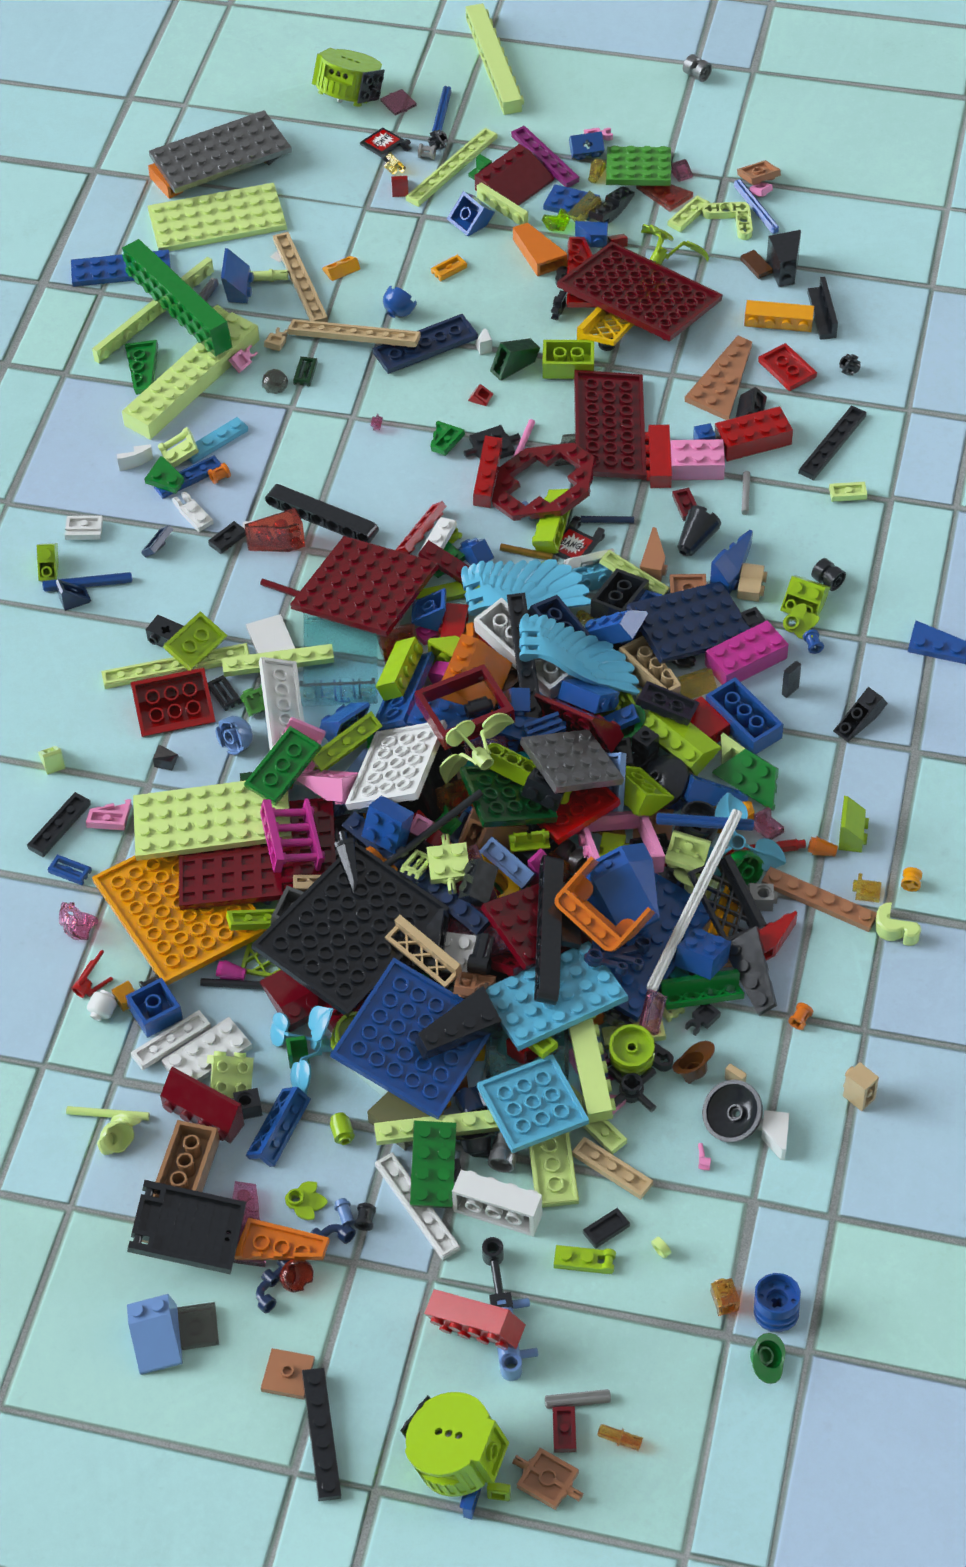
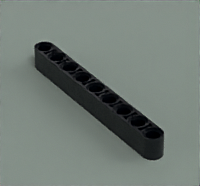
M543 855L539 867L534 1001L556 1005L560 990L562 912L555 905V897L563 888L564 859Z

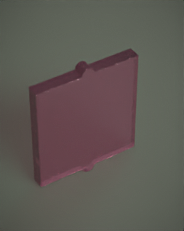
M403 89L380 98V101L394 115L404 111L407 112L409 109L417 106V103Z

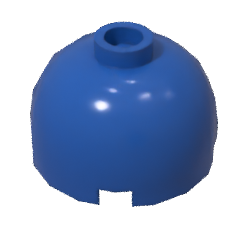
M389 286L383 296V305L387 310L386 313L393 318L408 316L415 309L417 302L416 300L413 302L411 300L412 296L399 287L392 289V286Z

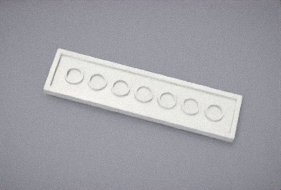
M261 657L259 667L269 747L271 750L284 734L290 718L293 717L304 722L297 663L295 661ZM297 780L293 783L297 785H303Z

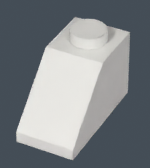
M764 1110V1116L758 1126V1130L762 1131L761 1139L781 1160H785L789 1113Z

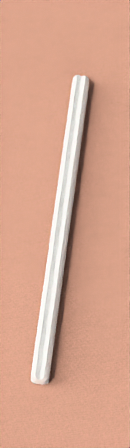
M737 809L732 810L647 983L646 989L653 993L657 991L677 950V945L681 942L742 817L741 811Z

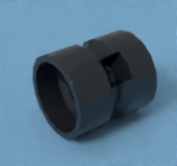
M822 558L814 566L811 576L819 583L824 582L823 585L829 586L830 591H835L844 582L846 572L835 566L827 558Z

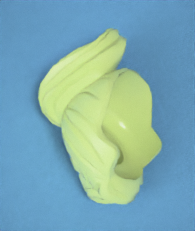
M126 1113L115 1115L110 1123L101 1131L97 1143L100 1152L104 1155H109L114 1152L121 1153L125 1151L134 1139V1129L132 1127L139 1124L143 1118Z

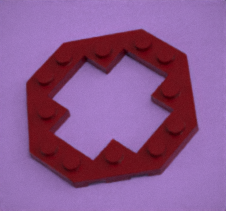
M575 443L525 448L498 468L492 504L513 521L521 520L523 517H530L531 519L545 518V515L549 514L563 516L590 496V485L594 476L593 468L596 464L595 457ZM560 458H563L578 468L567 476L568 481L574 486L551 503L539 496L525 506L510 495L521 487L519 481L514 477L537 460L549 467Z

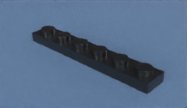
M324 1368L302 1370L318 1501L341 1499Z

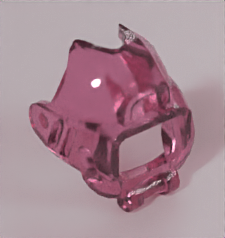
M67 902L61 903L59 924L63 926L64 932L74 940H88L91 928L98 924V918L81 912L75 907L74 902L69 904Z

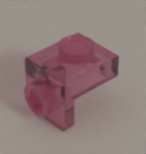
M769 807L754 815V829L763 837L772 840L784 833V826L771 817V809Z

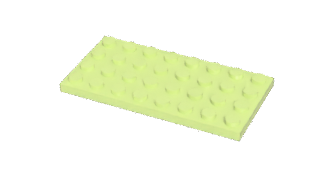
M274 183L147 206L158 251H174L287 230Z
M245 781L133 795L136 860L267 844L260 816L262 801L265 799L244 786ZM288 791L277 805L272 804V807H275V809H290ZM290 817L275 818L279 824H291ZM279 832V837H282V839H292V832Z

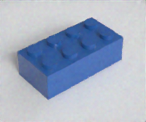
M736 677L706 694V701L730 723V734L745 749L758 754L782 739L784 724Z

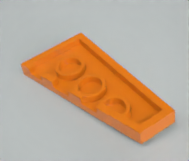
M248 1218L234 1258L235 1260H323L330 1239L329 1237Z

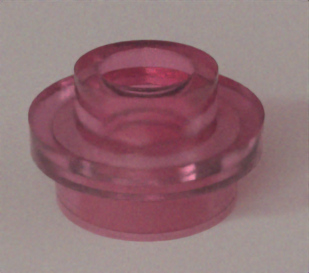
M376 414V417L372 416L370 426L373 427V431L380 430L383 417L379 416V414Z

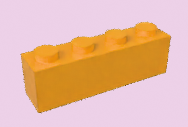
M747 300L744 326L812 332L814 306Z

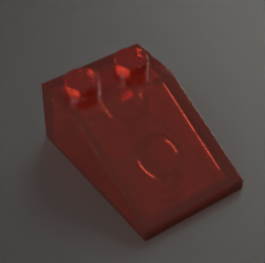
M295 508L244 524L249 551L290 552L305 547L303 522Z

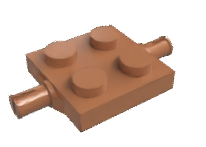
M539 1448L535 1456L529 1461L524 1460L518 1455L513 1459L512 1464L523 1469V1474L516 1484L517 1488L554 1510L557 1509L562 1499L567 1495L578 1502L582 1499L584 1493L572 1487L574 1480L579 1474V1469L542 1448Z

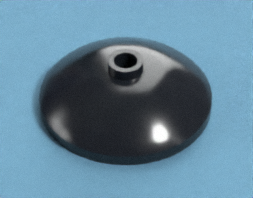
M663 755L653 759L644 767L643 770L674 796V799L661 809L674 805L684 795L689 782V771L681 759L673 755Z
M727 1080L716 1085L708 1093L702 1109L703 1121L709 1133L715 1138L729 1143L739 1142L751 1136L758 1128L763 1114L762 1100L758 1092L751 1085L740 1080ZM740 1111V1115L736 1117V1112Z

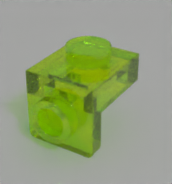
M561 208L557 216L544 215L542 221L550 231H565L570 221V216L565 209Z

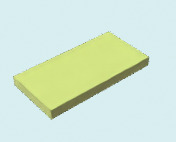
M569 1132L528 1147L534 1190L542 1195V1208L579 1204Z

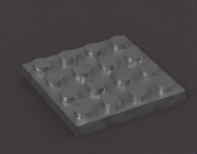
M590 730L521 738V746L537 769L540 770V773L554 793L623 785L624 777Z

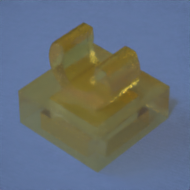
M388 153L386 158L389 162L384 167L392 175L396 173L397 168L403 172L406 167L392 153Z

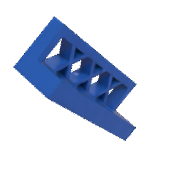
M299 1087L283 1088L245 1156L248 1159L260 1158L269 1167H275L311 1098Z

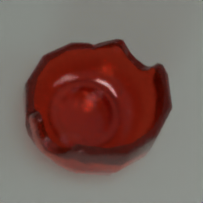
M292 1259L282 1267L279 1275L280 1282L283 1288L291 1293L304 1291V1286L313 1281L314 1270L306 1260Z

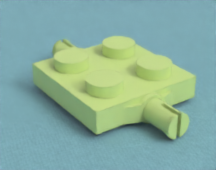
M442 834V845L427 847L431 884H447L448 893L452 894L451 888H453V894L457 892L455 883L463 881L464 869L469 861L466 842L450 844L449 834H446V840L444 834Z

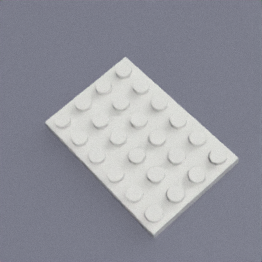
M441 720L440 722L446 730L447 724L445 720ZM428 723L377 731L345 803L348 810L369 807L381 795L395 803L414 801L419 798L440 746L438 738Z

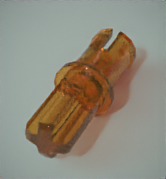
M604 1424L600 1425L597 1433L599 1437L617 1443V1446H626L638 1452L643 1437L625 1432L623 1428L618 1430Z

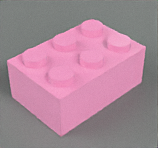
M723 439L670 441L672 480H724L725 458Z

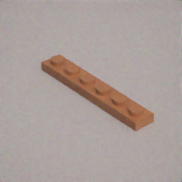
M771 866L762 879L761 883L774 884V891L867 932L871 930L876 921V912Z

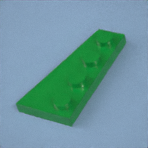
M157 340L124 344L136 395L141 394L154 382L159 345Z

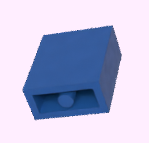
M573 678L562 680L558 699L596 714L615 710L619 703L618 696L620 692Z

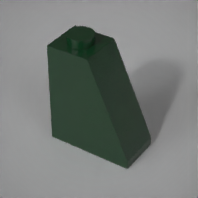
M531 338L500 342L490 372L499 380H503L534 363L540 347Z

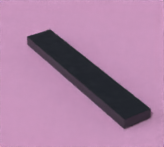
M851 405L799 468L798 474L814 480L863 421L867 412Z

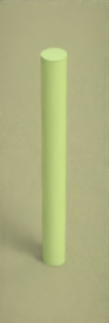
M67 1106L66 1114L113 1118L115 1115L126 1113L139 1116L146 1121H149L150 1117L149 1112Z

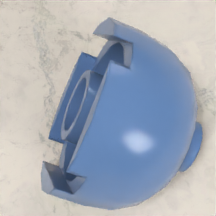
M230 716L218 722L219 726L215 730L216 737L221 747L226 746L229 749L226 752L236 755L249 747L253 734L251 726L242 717Z

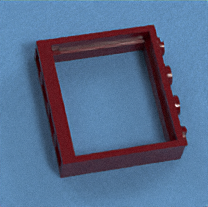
M485 664L414 691L416 705L444 750L454 747L446 742V735L452 728L444 729L428 702L479 682H485L501 709L471 720L475 724V730L466 738L470 741L480 737V731L483 730V722L495 713H505L515 723L514 708Z

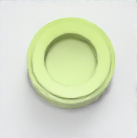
M657 1236L651 1241L653 1248L662 1258H666L671 1254L670 1248L660 1237Z

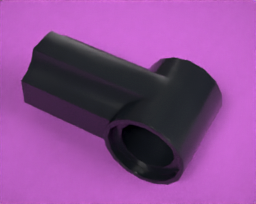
M486 933L477 935L473 954L469 955L467 962L468 972L489 975L492 963L491 954L495 943L493 936Z

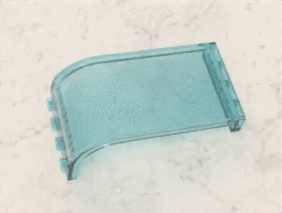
M303 613L304 647L332 644L335 663L303 667V681H299L302 707L348 705L357 702L378 704V690L376 688L378 682L377 634Z

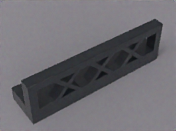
M820 277L819 287L808 288L807 291L810 305L814 306L813 316L819 339L837 338L838 321L825 277Z

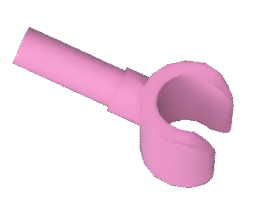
M699 1143L698 1168L709 1171L711 1158L705 1157L703 1143Z

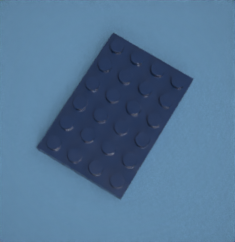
M720 581L628 603L626 607L627 610L648 612L639 630L660 664L706 653V650L751 629Z

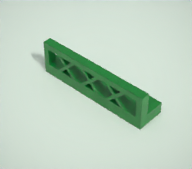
M737 969L719 971L711 980L699 975L663 979L660 983L659 998L666 1010L744 999V992L739 986L740 973Z

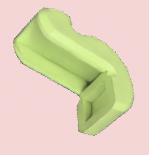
M892 902L881 905L877 911L875 921L876 932L880 938L887 941H896L903 938L904 945L912 946L917 944L921 933L920 925L917 922L890 919Z

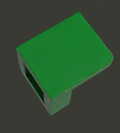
M479 154L476 157V168L469 172L468 176L475 180L474 175L490 165L492 161Z
M447 805L443 807L444 812L436 821L451 811ZM457 815L440 830L445 835L449 834L450 837L462 824L460 817Z
M306 1036L285 1038L290 1069L294 1062H299L301 1057L309 1055Z

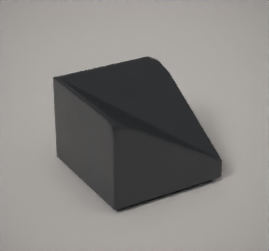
M158 745L153 757L154 767L172 771L178 754L164 746Z

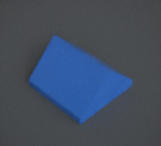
M443 588L413 602L411 618L413 625L434 631L439 630L446 611V589Z

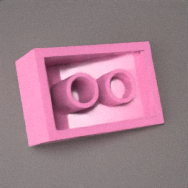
M319 769L301 773L297 781L327 801H334L335 804H345L359 772L323 770L320 772Z

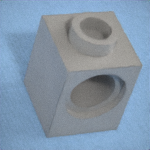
M750 883L749 891L759 910L773 911V904H777L778 897L777 892H774V884Z

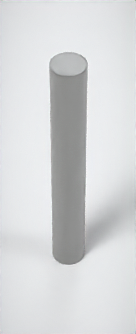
M749 471L743 473L741 511L743 515L749 513Z

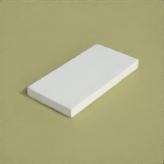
M281 614L246 624V629L256 653L295 649ZM297 667L298 672L304 671L303 667Z

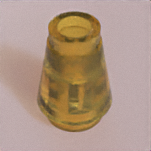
M595 159L591 162L588 178L591 183H597L606 170L605 161Z

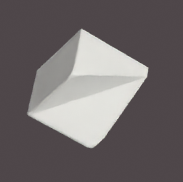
M483 329L475 342L480 355L492 352V339L486 329Z

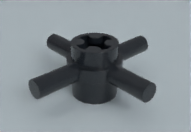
M613 1066L608 1068V1074L620 1084V1094L614 1098L616 1107L626 1100L627 1103L639 1101L650 1112L656 1109V1105L643 1094V1084L656 1074L654 1068L651 1067L641 1076L636 1073H628L623 1076Z

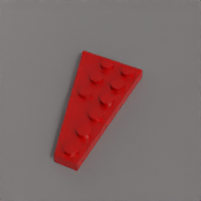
M569 237L567 274L593 256L585 237ZM567 292V308H597V306Z

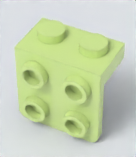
M673 830L665 855V863L671 868H684L687 872L705 865L711 841Z
M214 1051V1055H207V1063L212 1064L210 1087L229 1098H234V1092L251 1089L254 1058L246 1057V1053L234 1052V1056H226V1052Z

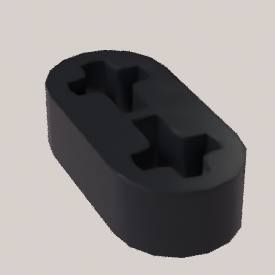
M654 1042L655 1057L652 1066L663 1072L669 1071L673 1066V1055ZM665 1059H668V1063H667V1062L661 1063V1060L664 1061Z

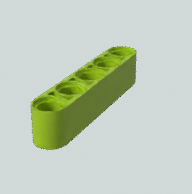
M490 743L488 748L491 751L490 756L493 758L494 763L489 769L524 786L527 777L535 768L533 761L500 744ZM572 791L565 792L561 804H566L569 801Z

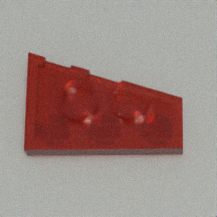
M672 184L671 186L636 185V189L669 212L693 197V192Z

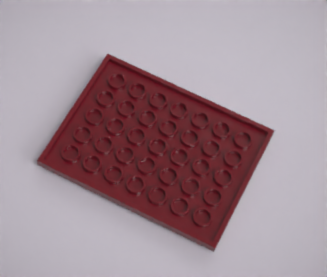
M610 242L557 282V287L563 291L571 293L579 299H583L669 342L718 304L723 297V294L614 242Z

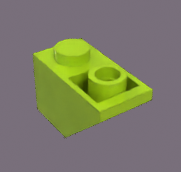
M58 543L37 544L38 581L57 580L59 563Z

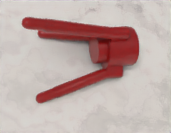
M101 950L95 959L89 962L79 979L71 987L72 991L79 997L84 998L86 995L91 997L94 992L113 980L112 977H109L91 989L92 982L87 978L100 960L104 950Z

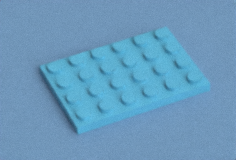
M590 941L581 944L579 949L572 948L561 953L560 990L556 1005L534 1001L535 967L523 970L516 976H510L487 987L486 992L501 1019L500 1024L518 1051L628 1001V995L607 966L591 967L584 961L585 953L592 949Z

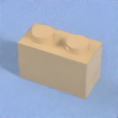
M859 1062L855 1067L851 1066L845 1073L843 1097L863 1111L876 1098L879 1077Z

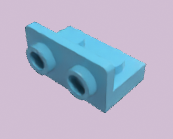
M600 563L572 569L573 573L582 575L580 585L584 584L589 588V591L600 589L612 575V571Z

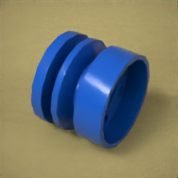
M772 1273L761 1278L755 1286L754 1316L756 1322L770 1332L787 1331L795 1326L799 1319L801 1290L798 1283L792 1277L783 1273Z

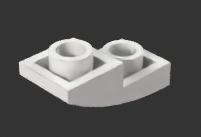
M151 444L134 446V452L117 454L119 471L141 466L153 459Z

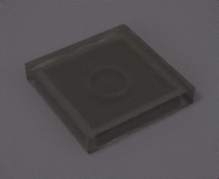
M215 1302L177 1307L181 1350L219 1345Z

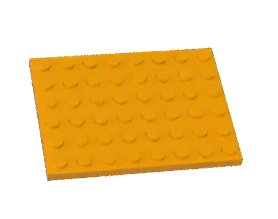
M179 855L137 861L136 857L133 856L92 877L94 884L159 978L162 977L167 986L257 940L267 930L230 931L226 918L227 911L256 910L252 903L180 910Z

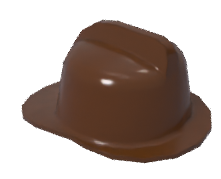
M700 1041L693 1044L674 1062L672 1066L673 1071L681 1074L688 1084L702 1078L707 1072V1061L715 1052L714 1044L711 1041Z

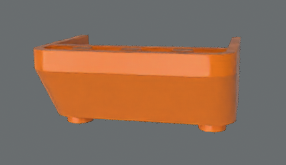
M590 856L555 897V905L602 949L607 952H614L631 940L652 918L655 912L647 907L636 921L628 918L623 919L617 926L609 921L587 901L593 893V885L586 877L599 863Z

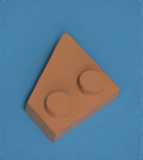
M461 972L456 977L453 994L467 998L480 987L484 986L486 990L488 986L495 984L497 976Z

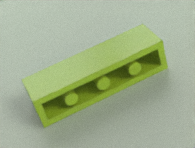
M549 489L544 499L551 503L569 489ZM570 510L563 516L549 514L545 515V518L539 519V522L536 524L535 536L532 537V545L536 551L558 553Z
M416 637L396 641L375 686L384 701L404 696L423 653V647Z

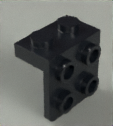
M535 766L527 777L521 795L557 812L565 792L554 793L540 773V770Z

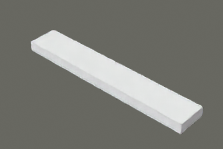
M392 1152L376 1161V1168L442 1261L460 1251V1245L432 1207L410 1206L411 1177Z

